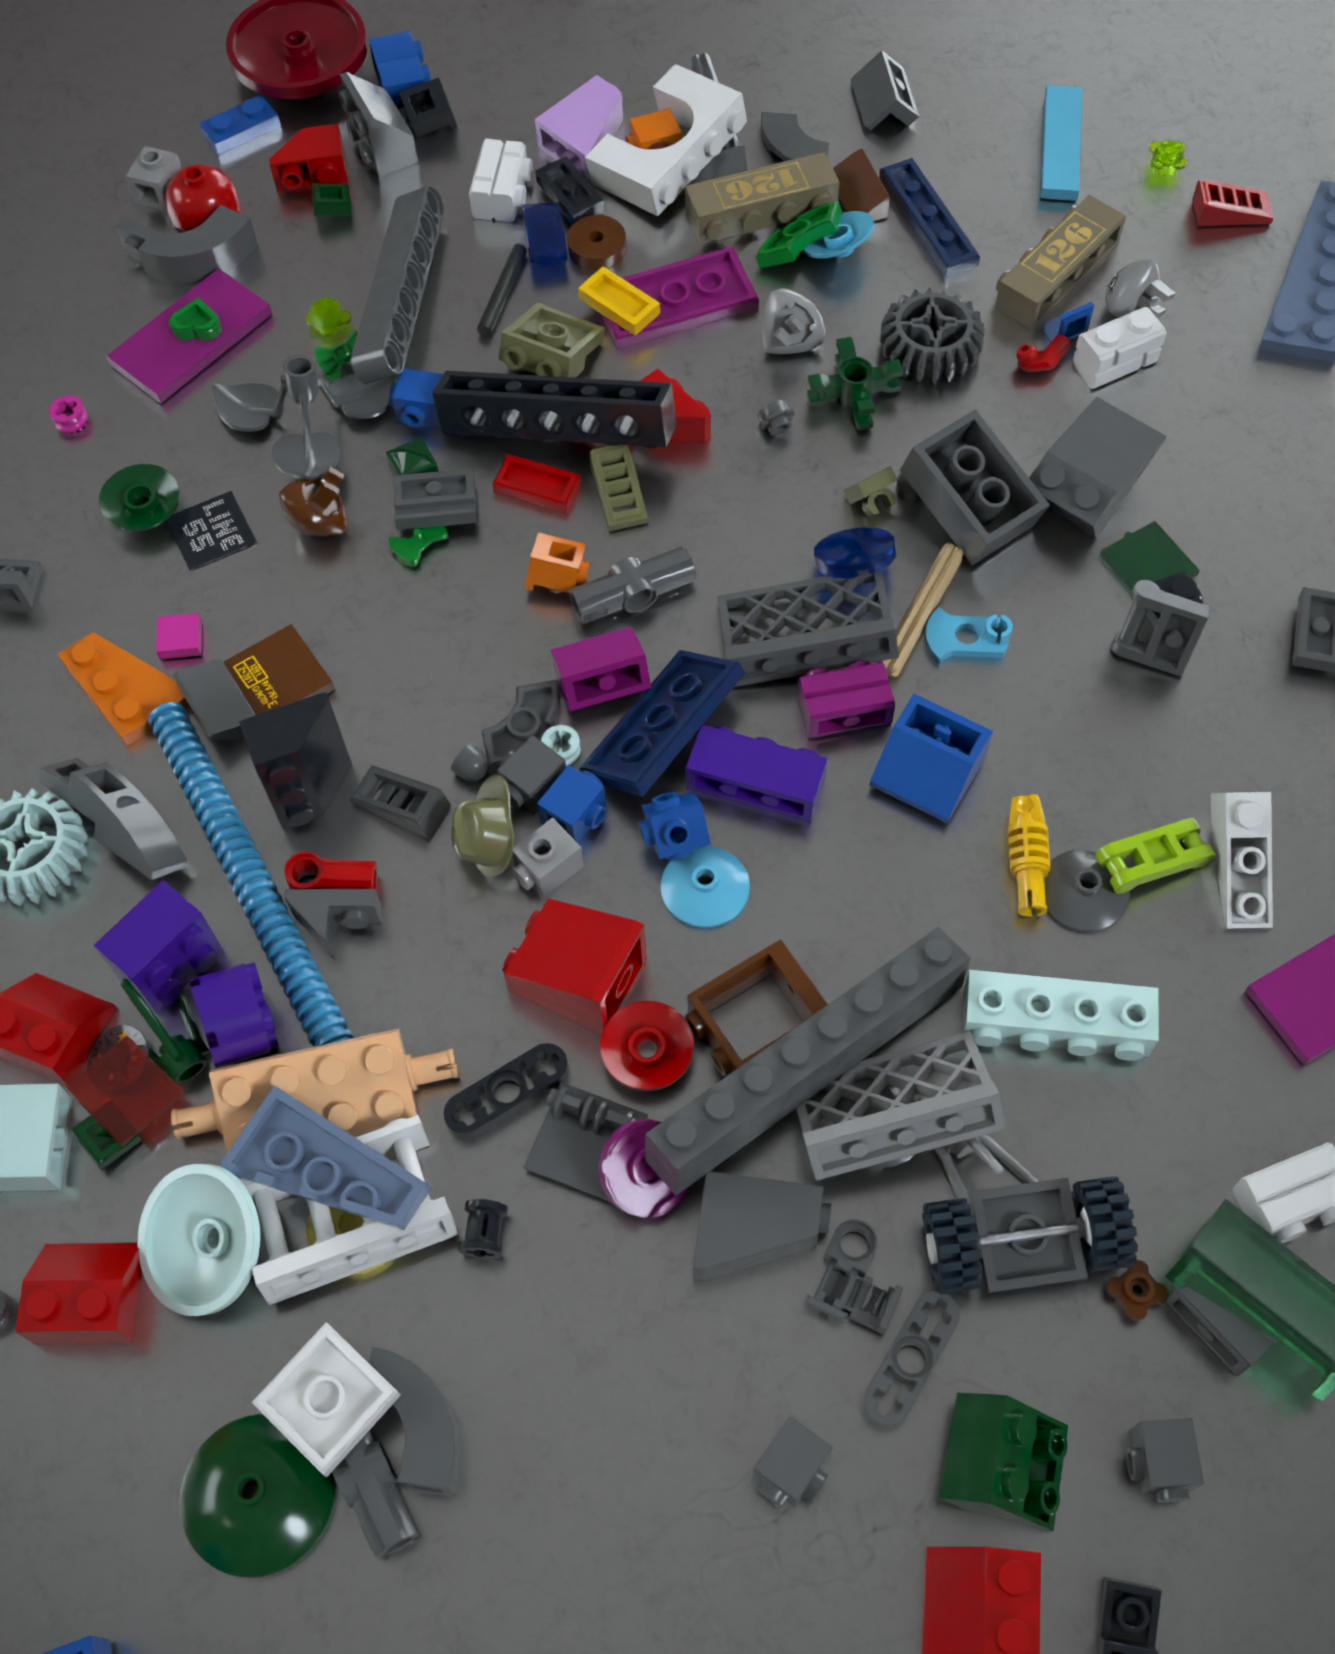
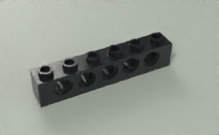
M446 370L432 392L442 433L459 434L461 436L482 435L495 436L496 438H528L535 441L559 440L571 443L590 442L605 443L610 446L636 445L646 448L667 447L677 425L672 383Z

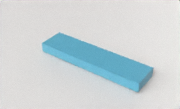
M1047 85L1040 198L1077 201L1082 87Z

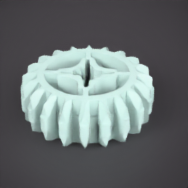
M31 788L24 798L21 793L14 790L10 801L5 802V800L0 798V857L10 864L9 871L0 869V901L2 903L10 898L14 904L21 906L26 897H28L31 902L39 904L42 893L47 892L50 896L56 897L55 887L62 883L63 885L71 886V879L68 877L70 872H82L81 864L78 860L88 857L87 848L84 845L88 841V836L83 828V821L78 813L73 811L70 804L63 799L58 800L49 791L41 796L38 791ZM42 824L56 827L57 836H48L46 832L41 830Z

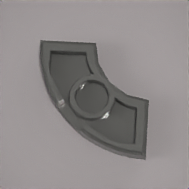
M761 112V135L770 153H775L784 161L825 152L828 157L829 143L815 140L805 134L798 125L797 114Z
M558 679L516 687V702L509 715L497 725L481 730L490 774L497 773L503 758L509 752L517 751L532 735L541 741L546 730L555 726L560 708Z

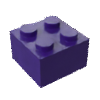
M164 880L93 945L119 981L128 979L156 1014L165 1005L168 1006L174 1003L178 996L183 993L185 986L189 983V979H193L198 973L208 970L215 963L218 954L223 950L202 913Z

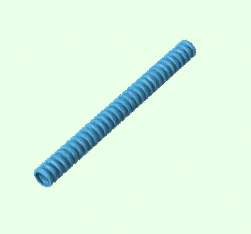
M169 702L158 706L149 714L148 723L153 729V733L158 739V743L163 749L164 755L168 759L180 787L184 790V795L189 800L196 819L200 821V827L205 832L212 851L216 853L217 861L222 864V870L227 875V880L232 885L233 892L238 897L240 906L244 908V914L249 919L251 928L255 930L257 940L261 941V948L267 953L268 962L273 964L272 970L274 974L278 975V982L284 987V994L290 999L291 1008L296 1010V1017L302 1022L301 1026L303 1031L308 1034L309 1043L316 1047L354 1038L353 1033L347 1029L346 1020L341 1017L340 1008L335 1006L334 997L329 994L328 985L323 982L322 973L317 971L318 967L316 962L311 959L310 950L305 948L306 942L300 937V931L294 925L293 917L288 914V908L283 903L281 894L277 892L276 884L271 881V875L266 870L264 861L260 859V853L255 849L253 840L249 838V832L244 827L243 820L239 817L237 809L233 806V801L228 796L227 789L223 786L220 776L217 775V770L212 765L211 758L207 755L200 737L196 734V729L191 724L184 706L177 702Z

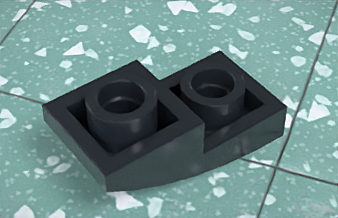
M1104 1577L1097 1654H1159L1155 1646L1162 1590L1155 1586Z

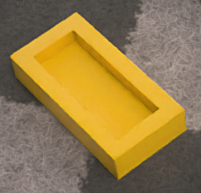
M604 266L578 287V297L581 301L634 336L660 314V303Z

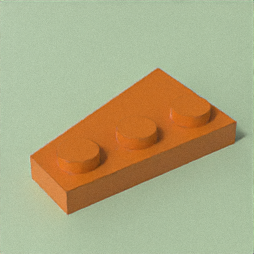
M94 632L57 654L63 665L126 746H129L153 730L148 723V717L158 706L169 702L180 703L185 709L190 706L174 679Z

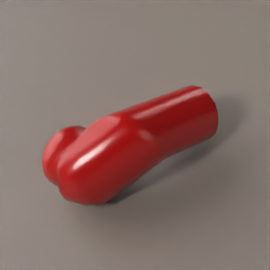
M1056 335L1043 351H1037L1035 345L1031 344L1028 346L1025 344L1016 353L1018 366L1028 373L1051 371L1071 348V342L1063 335Z

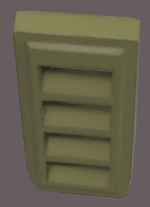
M606 446L591 450L589 453L591 471L609 531L648 523V516L629 446ZM622 476H625V477H626V478L617 479V480L608 481V482L605 481V480H608V479L618 478V477H622ZM630 491V493L623 494V495H618V496H613V497H610V496H609V495H613V494H618V493ZM633 504L635 506L633 509L613 512L614 508Z

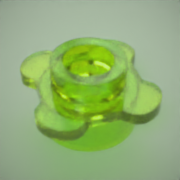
M1172 140L1151 142L1149 145V151L1153 155L1150 162L1151 168L1161 175H1172L1178 170L1184 169L1187 165V159L1183 156L1186 148L1185 145L1180 141Z
M324 297L313 303L311 312L307 313L305 319L308 325L317 327L322 336L329 337L334 335L341 325L348 324L351 321V314L347 310H342L338 300Z

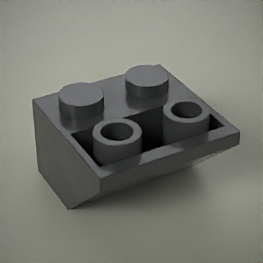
M348 72L340 74L343 91L339 92V98L345 113L349 114V119L345 120V126L351 141L359 142V151L365 165L371 164L378 177L417 164L418 159L414 136L386 89Z

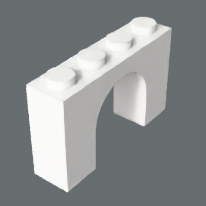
M677 64L653 86L658 111L670 108L677 123L690 129L687 135L671 146L648 150L635 147L607 133L585 156L592 185L656 216H659L669 204L674 202L685 186L698 176L699 172L714 156L720 153L728 141L741 131L747 122L741 92Z

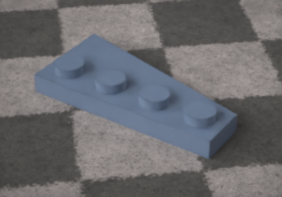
M275 1085L219 1165L236 1177L403 1231L432 1189L431 1186Z

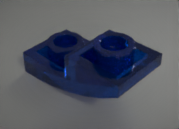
M559 203L522 204V219L526 231L530 262L551 266L557 264L558 261H568Z

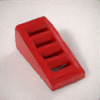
M1198 180L1192 198L1198 226L1272 224L1273 214L1267 191L1211 180ZM1253 204H1259L1260 209L1254 208Z

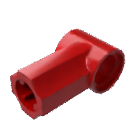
M305 851L291 856L284 867V874L289 889H376L377 891L376 861L321 859L315 853ZM312 874L317 876L310 883H298L306 875Z

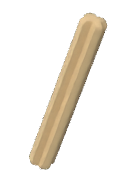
M952 543L943 545L896 629L899 658L878 661V663H884L888 677L894 678L898 676L928 619L934 612L962 561L964 552L961 547L954 546Z

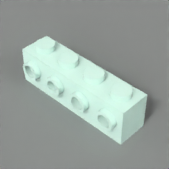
M969 970L963 988L961 1033L971 1031L976 1044L986 1047L1010 1043L1020 1044L1021 1048L1028 1051H1044L1050 1047L1068 1049L1070 1054L1077 1056H1090L1096 1052L1115 1054L1121 1060H1140L1144 1057H1149L1159 1041L1158 988Z

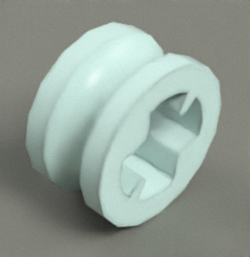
M556 725L546 730L543 734L541 741L553 751L554 743L560 741V744L563 745V741L568 742L569 750L562 752L560 748L559 752H556L565 759L566 768L568 765L572 766L578 761L581 754L578 733L573 728L567 725Z

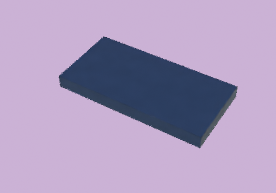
M679 650L651 683V688L643 692L578 770L581 773L583 771L592 773L603 785L644 796L743 677L745 671L740 662Z

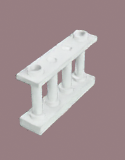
M418 1115L408 1119L393 1120L381 1129L356 1137L388 1159L397 1158L400 1167L425 1182L415 1151L430 1146ZM240 1179L251 1195L258 1211L269 1259L265 1263L252 1267L256 1286L268 1305L458 1235L445 1197L431 1200L429 1193L404 1231L363 1218L364 1224L362 1227L341 1235L336 1234L329 1206L306 1199L317 1241L314 1245L291 1253L288 1251L276 1201L293 1195L252 1181Z

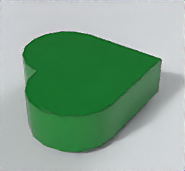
M199 297L176 311L169 319L172 334L176 339L182 341L194 338L201 341H210L217 338L222 330L217 314Z

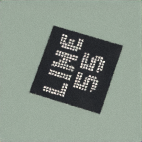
M232 491L172 514L166 520L189 570L257 543Z

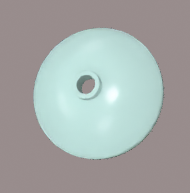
M190 1164L177 1168L157 1184L144 1206L138 1230L139 1262L148 1287L164 1306L186 1316H202L219 1312L232 1304L241 1295L253 1275L252 1267L257 1264L260 1248V1225L256 1207L243 1183L230 1171L220 1166Z

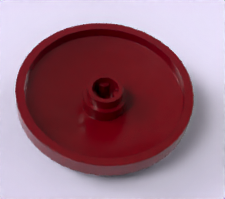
M259 0L246 8L234 20L226 38L227 55L231 68L238 80L259 94L280 99L309 98L324 94L341 86L340 74L348 72L355 75L362 66L368 50V40L363 19L358 11L345 0Z

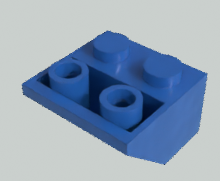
M913 693L890 733L869 785L948 823L986 758L993 730Z

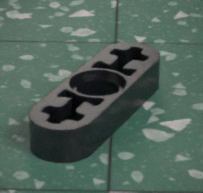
M539 1044L451 1097L446 1103L443 1113L449 1132L460 1140L476 1139L548 1095L552 1088L558 1089L561 1082L565 1083L569 1074L565 1052L555 1044ZM546 1059L549 1063L557 1061L554 1064L556 1073L549 1076L545 1071L534 1075L540 1070L538 1063L540 1060ZM524 1069L527 1071L528 1078H532L533 1085L535 1086L530 1090L528 1089L525 1077L520 1072ZM507 1080L516 1082L520 1086V1093L514 1101L503 1103L494 1097V1090L499 1083ZM484 1093L489 1106L494 1111L489 1115L479 1097ZM464 1107L469 1112L475 1111L473 1114L475 1122L468 1126L464 1121L457 1122L459 1120L458 1110Z

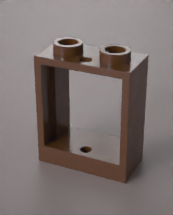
M781 939L687 995L688 1013L685 1015V1019L693 1034L698 1039L705 1037L713 1048V1051L710 1052L711 1058L723 1076L734 1072L784 1035L741 1060L709 1014L710 1011L770 975L803 1021H806L828 1005Z

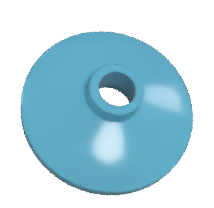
M862 211L842 213L836 233L818 239L803 250L806 255L813 258L847 257L853 253L856 247L870 237L875 226L873 218L870 214Z
M705 846L692 850V853L685 858L671 860L665 868L661 879V895L667 910L678 921L694 928L711 929L731 922L742 912L749 897L750 882L745 867L734 855L716 847ZM708 876L713 881L708 885H702L697 879Z

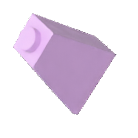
M596 75L535 119L538 148L555 160L567 156L588 182L591 181L585 156L607 133L615 137L623 122L622 92L615 85L609 84Z

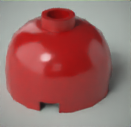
M196 164L176 172L170 179L165 193L166 207L171 224L175 229L177 227L183 230V232L193 230L203 224L220 205L239 214L242 211L238 193L232 180L220 169L211 165Z

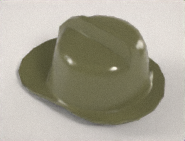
M498 775L487 778L481 785L475 800L464 801L455 809L451 828V840L455 853L463 860L476 863L477 868L484 875L490 877L502 874L508 867L514 847L508 783L502 776Z

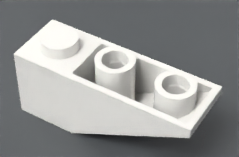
M1271 792L1211 793V839L1213 851L1217 856L1215 865L1225 928H1273Z

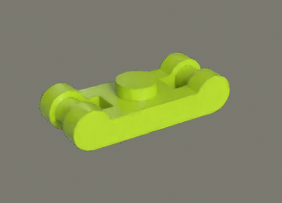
M1194 818L1184 819L1111 842L1098 849L1095 853L1102 868L1107 867L1112 878L1109 882L1116 894L1128 892L1137 885L1190 868L1200 869L1213 862L1217 856L1211 845L1204 844L1199 836L1201 829ZM1183 843L1187 850H1183L1180 844ZM1132 857L1136 866L1128 868L1123 859Z

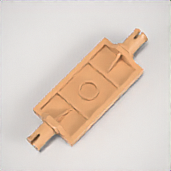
M398 1028L211 1069L209 1077L214 1094L213 1102L179 1110L174 1109L171 1111L172 1126H178L177 1129L173 1130L177 1140L219 1130L220 1134H223L226 1152L228 1153L275 1085L352 1136L358 1137L381 1129L393 1120L417 1116L414 1091L418 1090V1085L453 1077L459 1078L457 1063H455L453 1048L412 1058L411 1054L406 1055L400 1029Z

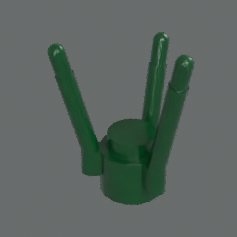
M123 979L120 983L121 987L162 1043L159 1048L161 1057L149 1048L147 1061L158 1069L166 1082L173 1079L175 1084H182L196 1077L206 1067L207 1060L204 1056L210 1050L201 1039L186 996L180 994L177 1002L189 1038L185 1039L182 1034L171 1037L128 979Z

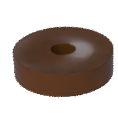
M591 215L579 219L570 227L567 234L569 256L577 265L586 269L599 270L603 266L605 268L614 266L621 261L626 253V232L624 227L617 220L604 215Z

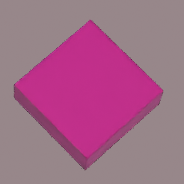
M199 613L157 617L156 653L159 659L201 656L202 620Z

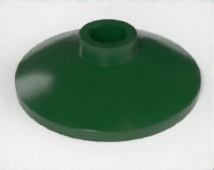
M152 464L132 465L119 470L105 482L99 495V507L106 521L112 526L124 531H145L159 526L171 517L179 504L180 489L174 476L166 469Z

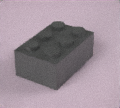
M976 409L914 446L900 468V472L958 547L962 548L964 556L971 565H974L1032 528L1050 506Z

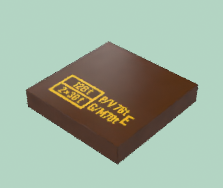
M292 624L223 661L256 715L323 692L328 694L335 690L333 681Z

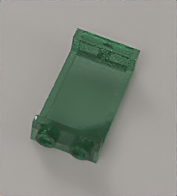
M1225 1198L1198 1230L1165 1277L1182 1290L1192 1277L1199 1272L1323 1373L1312 1393L1321 1402L1335 1389V1285Z

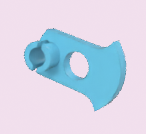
M938 607L928 619L925 630V645L931 657L938 664L945 658L953 656L1003 658L1008 647L1013 624L1005 615H1001V617H997V614L990 617L955 616L946 613L941 607ZM961 629H970L978 635V640L973 644H965L960 642L955 634ZM997 634L1001 635L999 642H996Z

